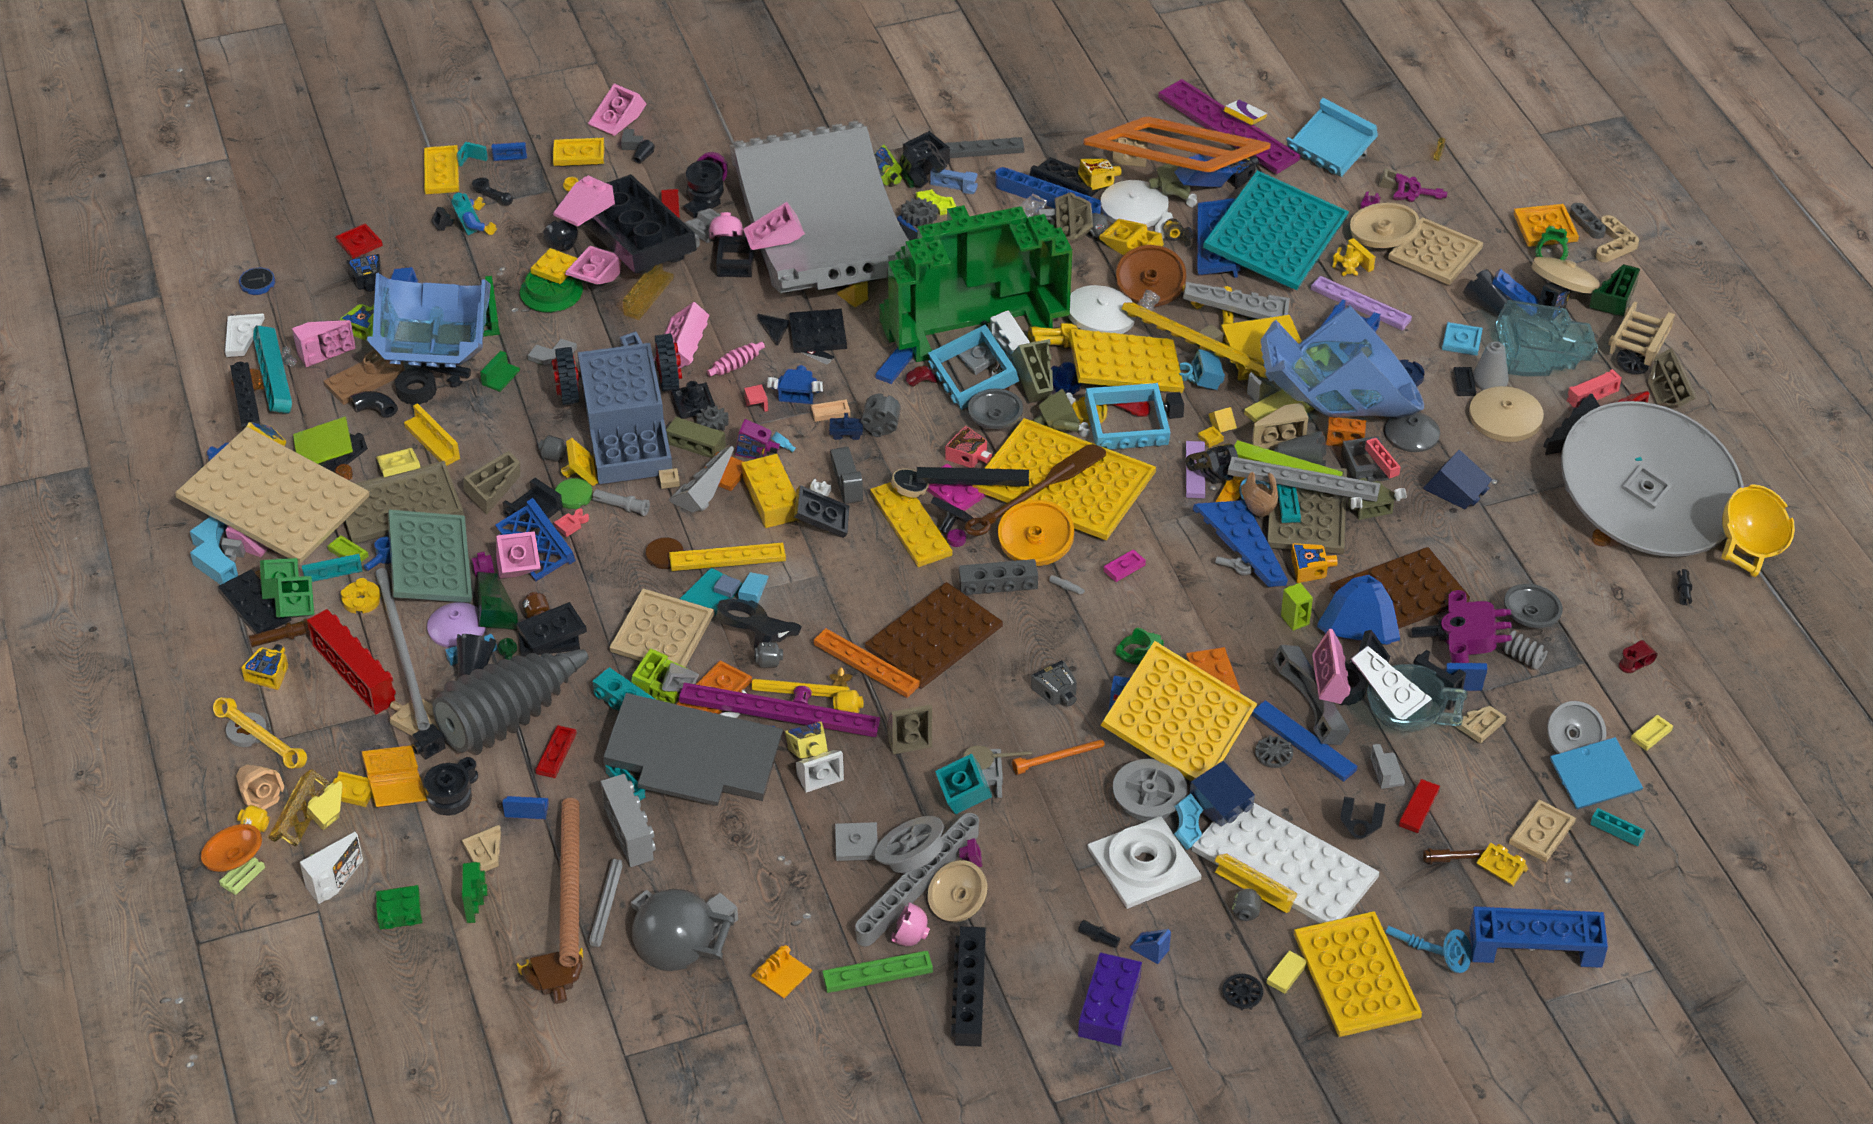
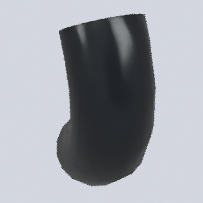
M363 391L350 396L351 404L357 413L366 409H375L384 418H389L398 411V406L388 395L377 391Z

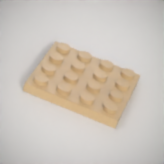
M1422 217L1419 220L1420 229L1418 234L1409 242L1396 246L1389 253L1388 259L1450 285L1483 248V242Z
M642 589L613 640L610 651L642 661L649 649L652 648L667 655L668 660L686 667L714 616V609Z

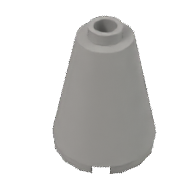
M1490 342L1486 346L1473 372L1477 388L1485 390L1491 387L1507 386L1509 377L1504 345L1500 342Z

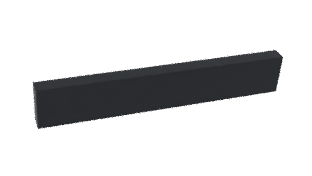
M917 467L916 483L1029 486V470Z

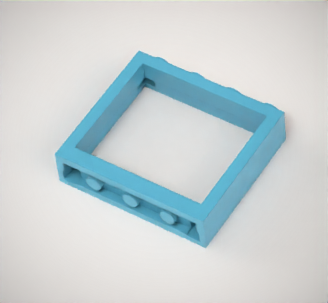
M986 325L928 353L930 357L928 363L932 371L936 370L935 374L939 382L943 381L946 393H951L952 402L957 403L961 410L967 408L971 398L980 391L994 388L1005 389L1019 382L1015 367ZM985 342L1004 371L960 393L941 363Z
M1158 383L1086 388L1084 401L1096 445L1107 449H1125L1169 444L1171 432ZM1154 401L1161 429L1102 433L1096 405Z

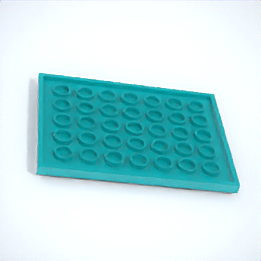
M1257 170L1208 236L1203 248L1282 283L1289 288L1298 290L1348 217L1349 211Z

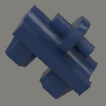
M844 413V418H830L829 435H832L834 440H841L843 435H850L852 440H859L860 436L863 435L861 418H848V413Z

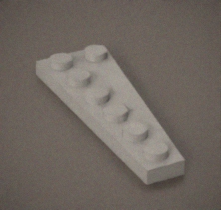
M1186 282L1183 299L1257 319L1288 315L1290 298L1274 295L1263 297L1254 292H1251V295L1243 294L1241 290L1230 292L1222 287Z

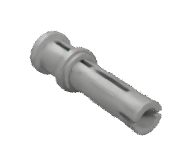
M596 489L593 494L595 496L593 497L594 501L622 507L627 512H637L642 516H646L650 508V501L647 499L639 500L634 496L624 497Z

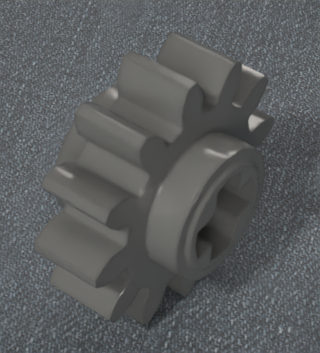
M717 405L714 408L707 406L706 410L700 409L701 413L697 414V424L716 430H725V426L729 425L728 412H724V408L719 410Z

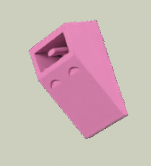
M350 320L308 322L292 328L297 355L305 367L355 349Z

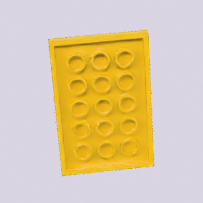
M1070 329L1069 337L1078 383L1106 386L1158 383L1160 391L1183 393L1184 384L1182 376L1179 375L1181 371L1173 339Z
M1375 911L1294 929L1295 939L1304 959L1307 960V966L1339 1037L1422 1017V1011Z

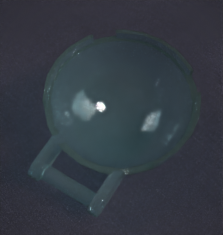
M1414 664L1392 666L1411 683H1414L1422 692L1432 698L1406 719L1395 718L1372 686L1369 684L1367 688L1368 702L1372 712L1382 724L1395 731L1413 733L1424 730L1432 724L1460 726L1463 723L1462 710L1464 701L1467 699V691L1459 688L1445 687L1444 683L1436 676V672L1424 666ZM1448 700L1456 701L1454 713L1444 712Z

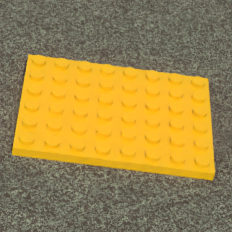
M1023 418L985 468L1029 470V486L972 485V487L979 489L980 493L1008 503L1043 481L1056 464L1086 445L1093 443ZM1104 448L1106 456L1071 479L1047 486L1026 501L1045 500L1061 506L1070 515L1075 529L1107 541L1156 473V467Z

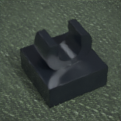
M437 207L431 222L438 230L445 231L446 226L453 225L454 219H450V214L443 207Z

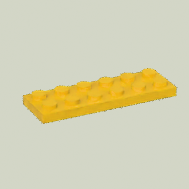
M891 482L870 489V495L917 567L952 556L951 547L917 497H907L897 492L898 489L896 487L893 488Z

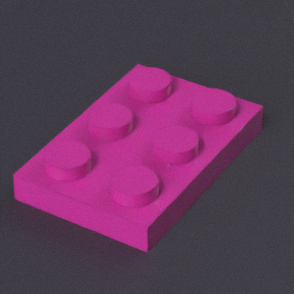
M946 464V465L943 466V467L953 468V467L950 466L949 464ZM929 484L927 489L933 496L963 511L986 497L985 494L980 493L979 489L972 487V485Z

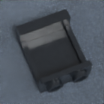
M535 477L530 481L531 489L513 503L507 500L502 502L503 513L507 518L527 506V501L533 498L549 519L563 508L562 496ZM525 513L520 516L519 521L529 522V514Z
M1425 650L1422 654H1418L1413 661L1414 669L1411 674V683H1414L1422 692L1431 697L1433 701L1450 711L1462 698L1466 673L1459 669L1452 676L1429 661L1430 651Z

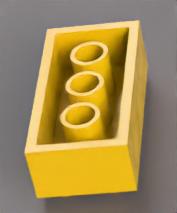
M778 454L742 462L743 481L765 528L800 520L794 517L796 492Z

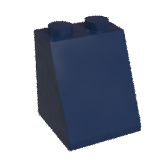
M1458 450L1429 480L1423 489L1465 510L1470 504L1474 506L1481 499L1479 495L1483 496L1490 489L1488 484L1492 479L1461 450Z
M1224 761L1191 781L1190 794L1203 808L1202 814L1221 827L1226 823H1232L1238 815L1250 811L1254 806L1255 794Z

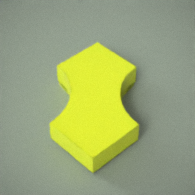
M933 190L916 192V199L920 197V199L926 198L927 202L933 201L932 204L937 205L940 215H946L947 208L956 207L952 197L939 196Z

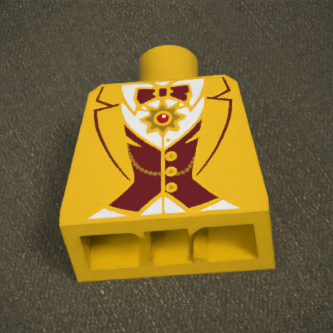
M1080 159L1078 174L1085 184L1094 190L1113 185L1115 176H1121V167L1112 166L1107 159Z

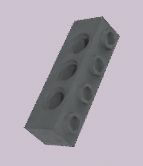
M1035 559L959 565L960 590L965 595L1038 589Z

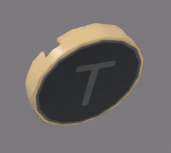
M899 469L894 472L891 479L893 488L896 487L898 489L897 492L907 497L923 496L929 484L916 483L917 471L912 469Z

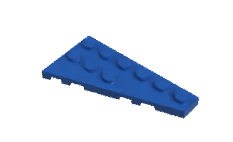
M1245 500L1194 504L1193 510L1196 513H1200L1204 517L1203 520L1217 530L1216 534L1234 552L1238 551L1242 555L1241 559L1245 563L1251 564L1255 569L1254 572L1268 587L1286 586L1288 579L1256 519L1248 509Z

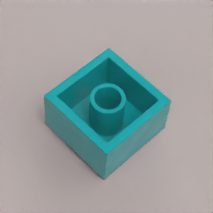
M972 753L935 771L946 801L955 814L992 797L981 766Z

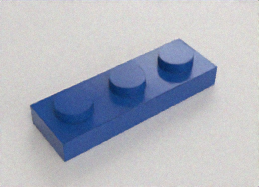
M1502 269L1498 270L1495 273L1492 284L1503 291L1530 315L1534 314L1539 300L1511 278L1509 274L1505 273Z

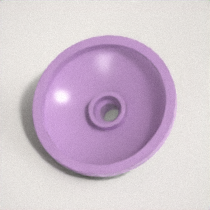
M463 602L450 603L438 608L430 616L427 623L430 638L436 644L447 648L457 646V634L461 636L462 634L482 636L486 627L478 626V607Z

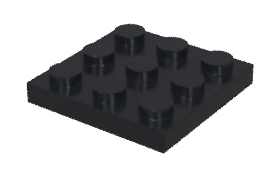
M842 308L789 313L794 353L847 349Z

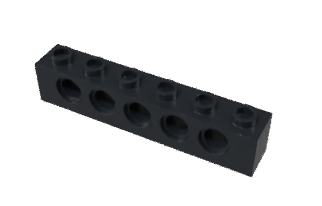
M960 926V935H955V948H959V952H955L954 965H958V970H954L953 983H957V988L953 987V1001H957V1005H952V1019H956V1024H951V1037H955V1046L982 1047L986 927Z

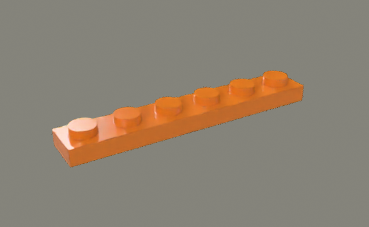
M827 628L814 639V645L906 698L920 686L919 680Z

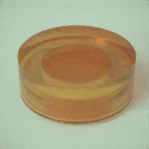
M1596 529L1592 534V542L1597 546H1608L1611 542V537L1600 529Z

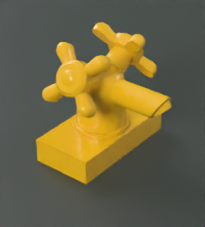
M1354 238L1348 240L1345 256L1340 255L1341 247L1333 255L1332 267L1335 268L1337 262H1341L1343 267H1345V271L1341 273L1342 276L1347 274L1357 276L1358 272L1355 271V268L1359 265L1368 273L1374 270L1375 256Z

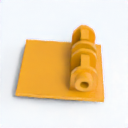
M787 945L780 946L751 975V977L782 998L787 997L812 972V969L789 954L791 949Z

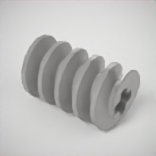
M1513 630L1510 634L1512 635V641L1505 642L1503 650H1505L1506 654H1511L1513 658H1518L1521 662L1525 661L1526 665H1532L1534 669H1538L1544 662L1548 651L1543 652L1544 645L1536 648V641L1530 645V638L1528 637L1522 641L1523 634L1515 637L1516 631Z

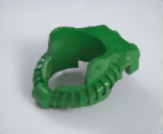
M1553 226L1547 227L1546 231L1541 234L1542 239L1537 242L1538 244L1535 248L1536 256L1543 257L1541 253L1542 245L1546 241L1555 240L1563 249L1560 260L1565 261L1569 253V248L1566 244L1568 242L1566 229L1559 228L1558 230Z
M1135 628L1131 635L1124 638L1116 646V656H1119L1125 662L1140 664L1153 642L1156 641L1164 646V640L1161 639V635L1149 633L1141 628ZM1130 644L1146 645L1147 647L1134 649L1133 655L1124 650Z

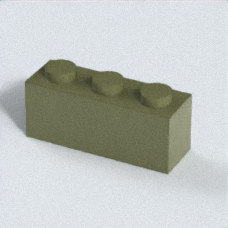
M675 417L666 429L669 445L709 458H713L717 452H720L726 446L725 432Z

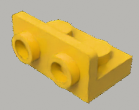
M1490 842L1478 860L1477 865L1509 885L1514 886L1522 873H1526L1528 870L1525 863L1526 860L1517 854L1512 856L1507 853L1508 850L1500 844L1494 845Z

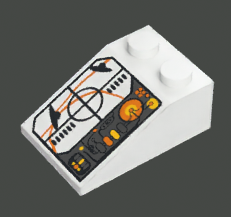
M356 832L300 862L306 889L318 904L336 895L363 861Z

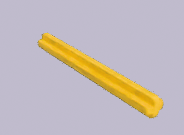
M753 679L751 685L753 691L794 694L795 687L802 685L811 689V696L833 698L837 696L839 691L850 690L849 687L764 679Z

